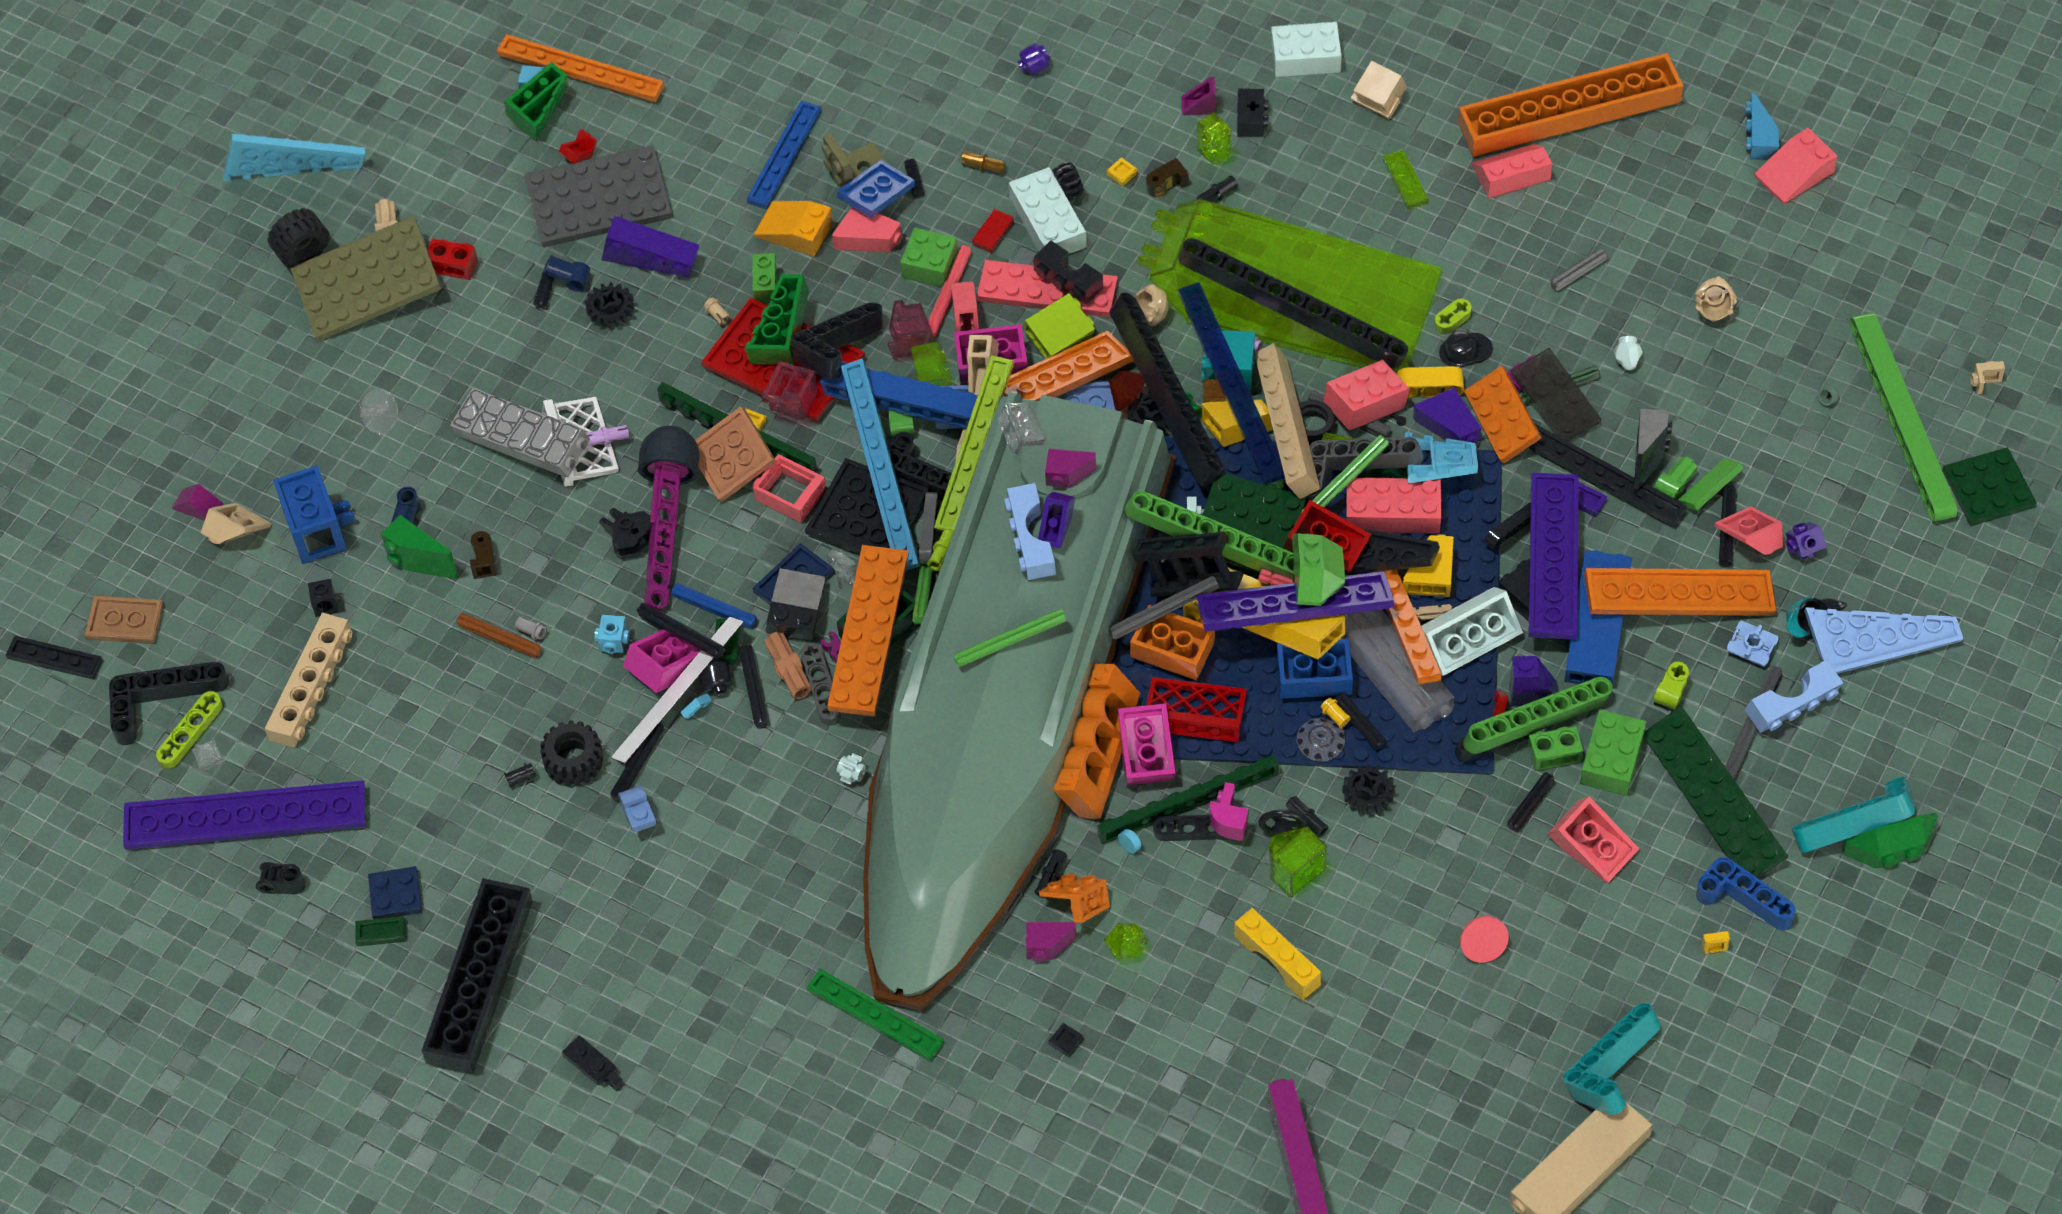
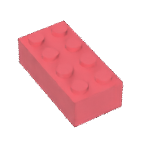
M1355 478L1346 486V520L1361 529L1384 533L1440 534L1441 479L1408 483V478Z

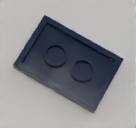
M800 543L752 589L754 594L770 605L780 568L826 577L825 582L835 573V569Z

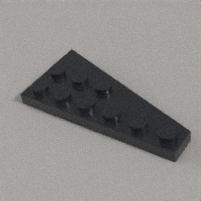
M1363 529L1370 533L1371 536L1349 574L1432 566L1440 546L1437 541Z

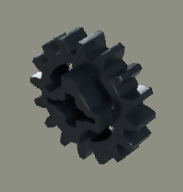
M610 282L607 287L602 283L601 289L594 287V294H587L588 300L585 301L587 316H590L592 323L597 321L599 327L603 323H606L607 328H610L612 323L618 327L619 321L626 323V316L632 317V310L635 309L633 295L629 294L628 288L622 290L620 283L616 287L613 286V282Z
M1148 390V395L1140 392L1139 398H1132V403L1128 404L1127 418L1139 424H1144L1145 420L1153 421L1157 428L1165 434V428H1169L1150 391Z
M1367 764L1366 769L1358 765L1357 772L1349 771V777L1344 778L1342 793L1344 794V801H1350V809L1358 807L1359 814L1366 810L1367 815H1370L1371 810H1375L1379 814L1380 807L1388 808L1389 802H1393L1395 785H1393V777H1388L1387 770L1380 772L1379 765L1375 769H1371L1370 764Z

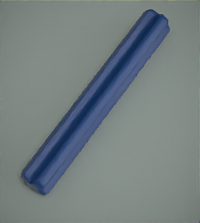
M676 583L672 588L671 592L674 597L724 618L740 619L744 621L741 624L743 626L753 628L757 622L756 615L687 586Z

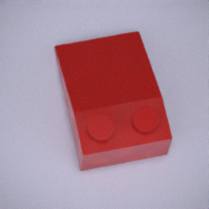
M1309 500L1287 537L1283 548L1293 553L1292 534L1322 535L1343 548L1344 571L1349 574L1371 534Z

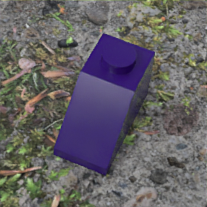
M1052 492L1046 497L1038 540L1050 542V545L1053 547H1062L1072 519L1076 497Z

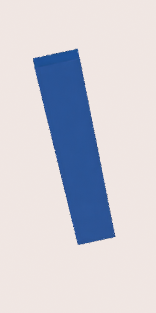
M800 101L747 197L748 204L768 210L821 113V106Z

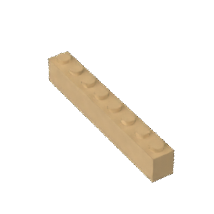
M1272 343L1254 354L1286 483L1297 497L1302 499L1320 490L1288 360L1275 343Z

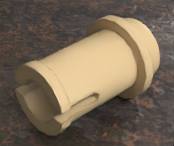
M710 298L705 302V312L711 314L720 326L728 323L725 318L728 321L731 320V315L724 310L718 299Z

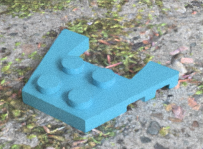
M1405 432V437H1413V433ZM1424 435V439L1413 437L1418 441L1421 450L1430 451L1431 465H1408V483L1469 475L1478 472L1475 443L1446 439V442L1434 441L1433 436Z

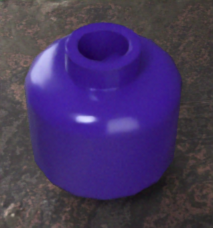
M1033 43L1020 51L1019 57L1021 60L1017 62L1023 73L1028 71L1030 75H1036L1049 67V60L1051 58L1043 44L1039 46V44Z

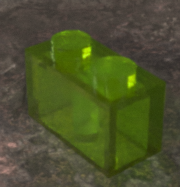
M938 342L911 347L912 362L917 381H927L937 386H948L947 382L951 381L949 368H944L943 364L946 363L945 352L939 349Z

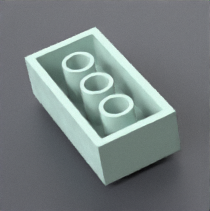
M1049 167L1009 182L1010 200L1039 251L1050 240L1067 250L1068 255L1087 248L1086 231Z

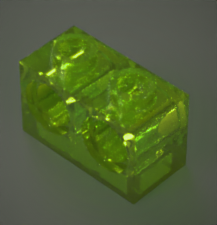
M1212 112L1197 123V151L1213 166L1227 160L1231 155V127L1215 112Z

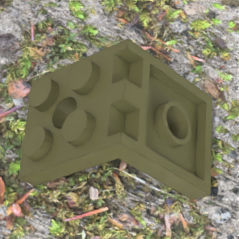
M831 132L823 136L824 145L822 146V151L825 155L823 162L827 171L832 172L838 187L842 188L862 174L864 171L858 170L862 166L870 168L880 160L887 163L873 142L845 154Z

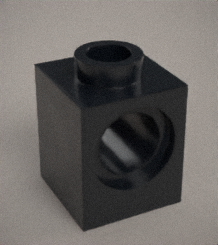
M331 579L308 583L310 601L315 617H320L322 613H339L336 593Z

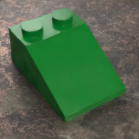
M399 515L381 533L384 542L383 546L387 552V559L392 565H398L405 571L451 579L458 577L452 552L403 516Z

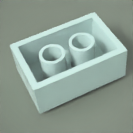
M1337 22L1271 27L1275 77L1341 72V50Z

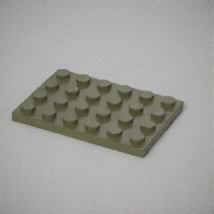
M414 215L291 267L317 342L442 289Z

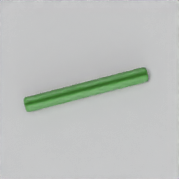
M1379 435L1312 501L1325 508L1389 446V442L1382 435Z
M928 565L920 566L912 619L914 624H922L928 606L933 571Z
M1057 609L954 654L955 663L958 667L964 666L1066 621L1065 613L1062 609Z

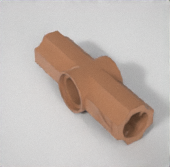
M774 632L770 634L764 641L773 659V665L779 678L784 680L793 699L807 697L812 690L803 672V667L797 653L792 651L783 633Z

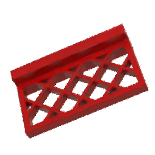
M1152 677L1146 706L1158 703L1166 704L1170 734L1238 742L1247 689ZM1156 686L1166 687L1169 691L1160 695L1155 688ZM1184 689L1190 690L1193 694L1184 698L1179 692ZM1209 692L1214 693L1216 697L1207 701L1202 695ZM1174 695L1179 701L1170 706L1165 699ZM1231 695L1240 696V700L1233 704L1226 698ZM1198 698L1202 705L1194 709L1189 702ZM1221 701L1226 708L1217 711L1213 705ZM1184 706L1189 712L1183 713L1176 712L1175 710ZM1208 709L1213 715L1207 716L1200 715L1199 713ZM1232 712L1237 718L1231 719L1224 718L1223 716Z

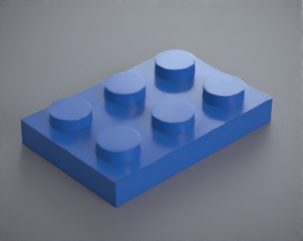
M880 160L839 189L837 198L872 218L912 189L915 180Z

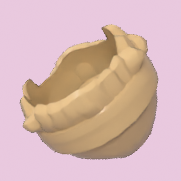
M1718 276L1708 279L1701 284L1695 293L1696 310L1704 318L1713 322L1734 313L1733 305L1737 303V300L1729 283Z
M1150 284L1137 292L1134 297L1138 301L1151 327H1154L1166 318L1169 305L1163 289Z

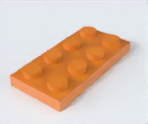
M1502 365L1464 390L1501 462L1506 463L1542 439L1508 372Z

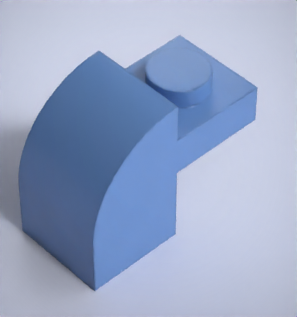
M641 785L618 793L620 805L627 822L631 825L633 833L657 825Z

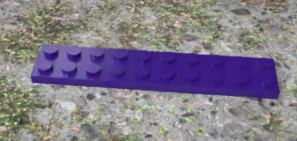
M364 781L124 803L123 846L127 850L366 827V785Z

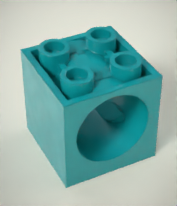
M1209 329V337L1204 338V357H1202L1201 384H1205V393L1251 396L1255 361V332Z

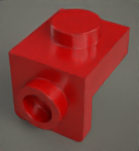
M584 129L578 131L576 140L560 145L559 153L572 163L592 158L597 139Z

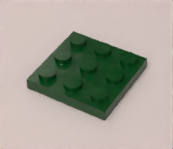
M2008 447L1943 465L1942 472L1970 526L2036 507L2037 502Z

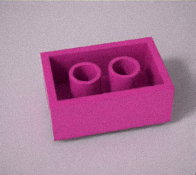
M1022 324L954 332L960 385L968 384L967 355L970 335H992L999 344L997 357L1010 359L1014 362L1011 375L1027 368Z

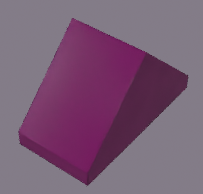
M1209 77L1181 96L1183 115L1216 114L1215 77Z
M196 484L183 489L172 508L205 521L209 508L223 506L224 504L200 484Z

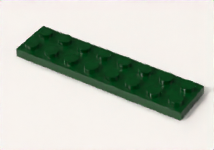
M1681 705L1645 730V739L1729 859L1755 877L1760 878L1789 857Z

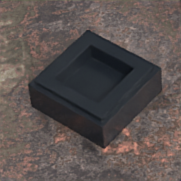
M1062 1023L1048 1042L1050 1046L1065 1056L1070 1057L1083 1041V1035Z

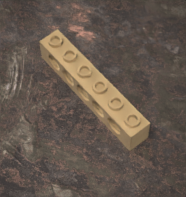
M326 613L321 614L265 727L269 741L295 748L298 741L303 739L307 722L312 720L315 712L314 708L317 702L322 700L324 688L333 677L334 667L336 663L341 661L346 643L351 641L353 632L347 619Z

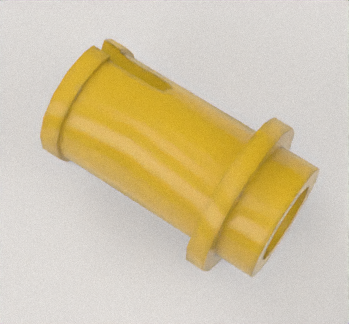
M1328 698L1321 705L1322 713L1324 715L1327 714L1340 728H1343L1350 721L1351 717L1337 704L1338 701L1336 699Z

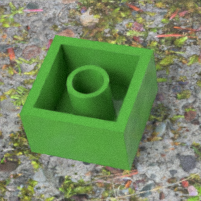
M914 227L900 262L902 278L942 288L958 252L957 237Z

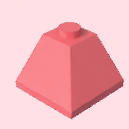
M1752 506L1715 522L1716 528L1761 554H1771L1783 547L1782 522Z

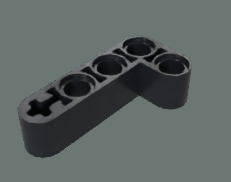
M907 432L897 433L888 445L892 463H895L893 467L896 476L927 487L929 492H938L939 500L943 501L952 473L915 458L912 435Z

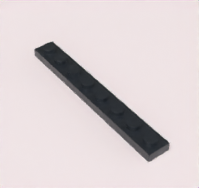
M1535 424L1542 439L1528 447L1529 449L1672 527H1675L1686 512V505L1646 483H1643L1639 489H1634L1633 476Z

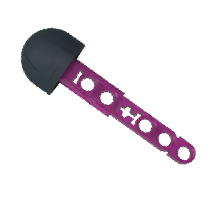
M662 426L652 431L643 440L639 452L638 473L646 480L654 482L646 573L647 587L645 588L644 603L658 611L665 608L668 604L669 589L666 588L670 584L680 485L693 482L698 477L700 454L695 439L684 429L677 426ZM662 489L670 493V500L662 496ZM660 510H664L668 514V521L660 517ZM656 552L664 556V563H660L656 559ZM654 574H659L662 577V584L655 582ZM652 595L659 597L661 601L660 606L652 602Z

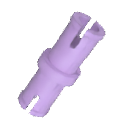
M627 425L613 428L601 427V430L586 432L590 438L588 446L597 444L609 445V442L629 439Z

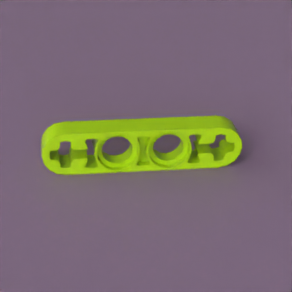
M208 691L201 695L159 747L156 757L162 768L171 769L175 767L221 711L223 704L218 693ZM213 701H215V704H214V705H213V704H209V705L207 706V702L212 703ZM195 717L203 718L199 725L190 724L191 720ZM185 734L189 736L188 740L184 743L176 742L177 737ZM170 754H172V758L167 757L166 759H164L163 757L165 755L169 756Z

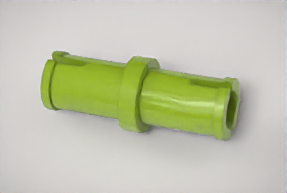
M944 528L939 541L935 542L933 553L927 562L930 569L934 571L941 570L954 529Z

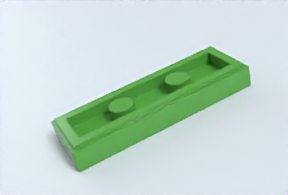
M1724 458L1679 498L1678 501L1686 505L1687 508L1697 511L1743 470L1741 462Z

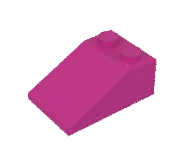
M662 629L630 644L623 667L655 693L671 687L701 649Z
M1166 704L1118 709L1126 786L1174 781L1175 766Z

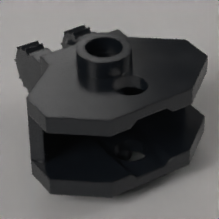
M612 508L609 513L616 521L612 523L607 518L602 517L599 523L612 534L615 554L621 559L637 556L650 541V515L645 511L627 513L625 511L622 513Z

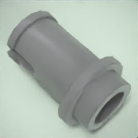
M521 616L515 623V629L531 635V638L534 640H541L546 634V627L541 622L536 623Z

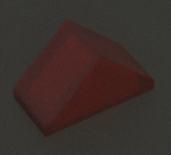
M1121 371L1109 381L1116 411H1122L1131 404L1146 383L1140 373Z

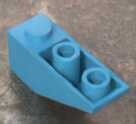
M1751 93L1750 102H1746L1745 115H1749V119H1746V133H1750V137L1746 138V150H1750V159L1769 160L1779 150V128L1757 95Z

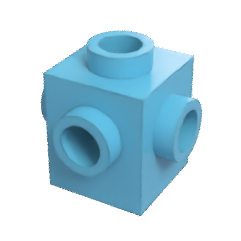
M602 615L600 627L595 629V642H598L600 651L610 654L616 652L623 653L625 644H629L630 630H628L625 616Z

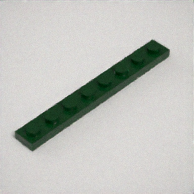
M664 382L657 388L659 401L664 406L672 407L682 415L698 420L704 426L713 427L728 416V414ZM758 430L774 458L779 454L815 473L817 472L815 457Z
M1275 755L1268 758L1263 757L1251 765L1240 766L1233 772L1225 775H1217L1212 780L1203 784L1197 783L1183 792H1174L1165 799L1149 802L1140 809L1129 810L1122 816L1114 819H1106L1097 825L1098 838L1101 844H1105L1118 839V835L1125 829L1135 832L1153 825L1154 821L1159 817L1175 816L1216 800L1219 790H1224L1225 782L1235 784L1236 792L1278 775L1279 762Z

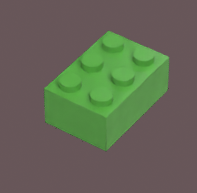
M1599 710L1583 764L1580 784L1627 796L1643 742L1646 721Z

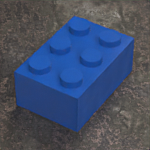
M1340 639L1319 659L1277 643L1280 699L1336 696L1341 693L1352 695L1353 677L1349 639Z

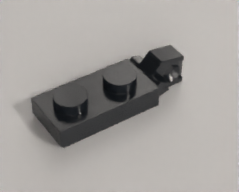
M580 1035L562 1051L564 1058L595 1084L603 1086L607 1083L616 1092L624 1085L622 1078L617 1074L618 1068Z

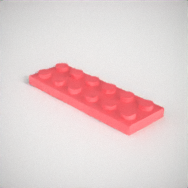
M985 260L977 293V301L1044 309L1068 293L1063 289L1056 288L1045 277L1038 276L1032 265ZM1103 274V288L1087 304L1079 301L1082 307L1081 310L1085 315L1111 317L1109 310L1114 303L1118 276Z

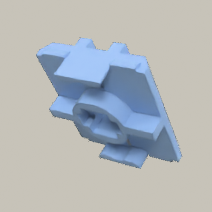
M1741 620L1736 627L1732 640L1727 646V651L1765 667L1774 646H1776L1779 640V636L1763 630L1761 625L1756 627ZM1749 642L1755 644V646H1750Z

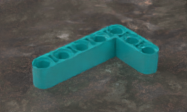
M1898 777L1885 784V795L1800 823L1792 828V832L1800 852H1809L1909 818L1915 814V799L1907 778Z
M1641 1003L1635 1006L1564 1073L1563 1081L1575 1101L1609 1115H1615L1624 1110L1626 1101L1616 1082L1609 1078L1660 1030L1661 1024L1651 1004Z

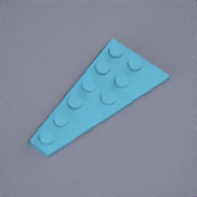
M232 134L223 173V181H229L234 176L250 179L251 175L263 174L265 177L300 174V170L312 169L313 173L320 172V168L332 167L334 170L362 168L365 147Z

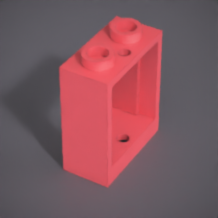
M778 454L775 458L777 462L766 469L761 478L758 477L753 484L755 500L802 523L827 490L825 477ZM781 474L807 486L795 504L768 492Z

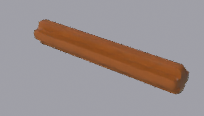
M461 613L457 618L458 626L534 658H537L542 651L541 645L468 614Z

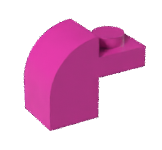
M1225 782L1224 790H1219L1217 801H1210V822L1213 829L1219 835L1243 841L1248 824L1249 809L1232 806L1235 797V784Z

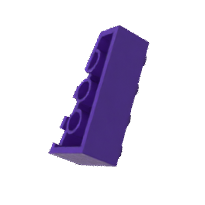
M614 216L606 237L601 260L689 278L700 245Z

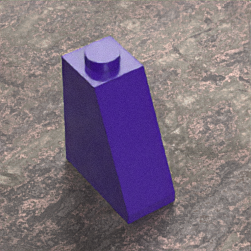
M1455 388L1414 405L1413 419L1415 422L1445 441L1446 439H1453L1475 444L1480 441L1481 427Z
M1512 656L1509 683L1511 707L1523 706L1558 692L1557 681L1537 656Z

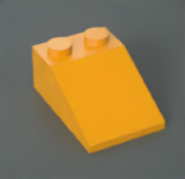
M772 201L757 227L754 237L815 257L833 224L831 207L812 201Z

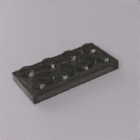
M1550 347L1511 370L1512 376L1555 435L1569 442L1601 422L1600 416Z

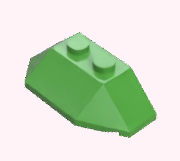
M1292 534L1297 604L1321 606L1325 603L1326 599L1331 597L1345 584L1343 548L1322 535Z

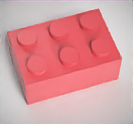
M1384 360L1328 381L1323 402L1331 408L1332 412L1350 431L1404 409L1407 403L1409 387Z

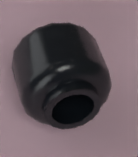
M719 658L712 659L699 674L703 689L706 692H713V695L725 693L727 691L726 688L732 683L728 664L720 661Z

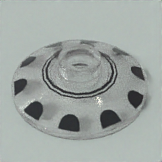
M1312 719L1303 724L1298 731L1297 746L1300 752L1311 760H1331L1338 756L1344 748L1345 736L1343 730L1329 719ZM1323 734V735H1325V736H1324V737H1318L1317 735Z

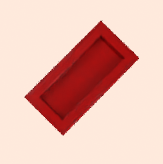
M994 209L972 239V245L992 253L1013 224L1014 217Z

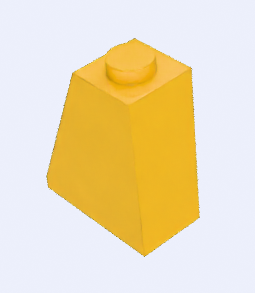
M1261 399L1202 403V422L1223 447L1272 430L1268 407Z
M1446 535L1429 536L1427 540L1437 541L1440 549L1432 566L1409 568L1403 580V585L1408 595L1450 597L1454 537Z

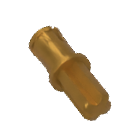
M964 151L961 158L962 165L979 168L980 171L986 169L1004 173L1006 167L1005 162L988 158L987 154L980 155Z

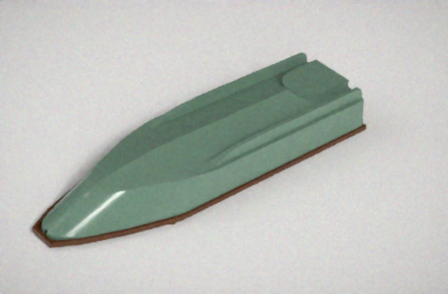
M1009 391L1008 396L1002 397L999 401L904 672L886 741L869 787L863 874L864 935L874 1000L922 1011L961 973L1003 918L1056 836L1066 803L1053 789L1060 771L1063 769L1067 750L1074 746L1072 734L1076 721L1083 717L1082 701L1085 692L1090 688L1087 684L1094 664H1111L1119 638L1114 639L1112 637L1109 627L1126 619L1144 561L1135 562L1132 554L1138 540L1152 538L1155 530L1153 527L1128 517L1125 512V505L1137 491H1145L1165 499L1177 462V455L1169 454L1163 431L1158 429L1153 421L1145 420L1144 424H1139L1123 419L1121 411L1041 395L1040 401L1022 399L1020 393ZM1048 449L1096 452V470L1071 487L1056 488L1046 485L1045 468ZM1035 483L1040 501L1041 516L1032 521L1028 527V532L1036 539L1039 536L1046 497L1052 492H1057L1076 498L1072 519L1062 547L1051 546L1056 575L1027 580L1026 571L1021 572L1018 558H1021L1022 555L1021 551L1016 552L1014 538H1017L1016 532H1011L1009 518H1012L1011 512H1006L1004 499L1008 498V488ZM1057 609H1062L1065 613L1066 621L964 666L958 667L955 663L954 654Z

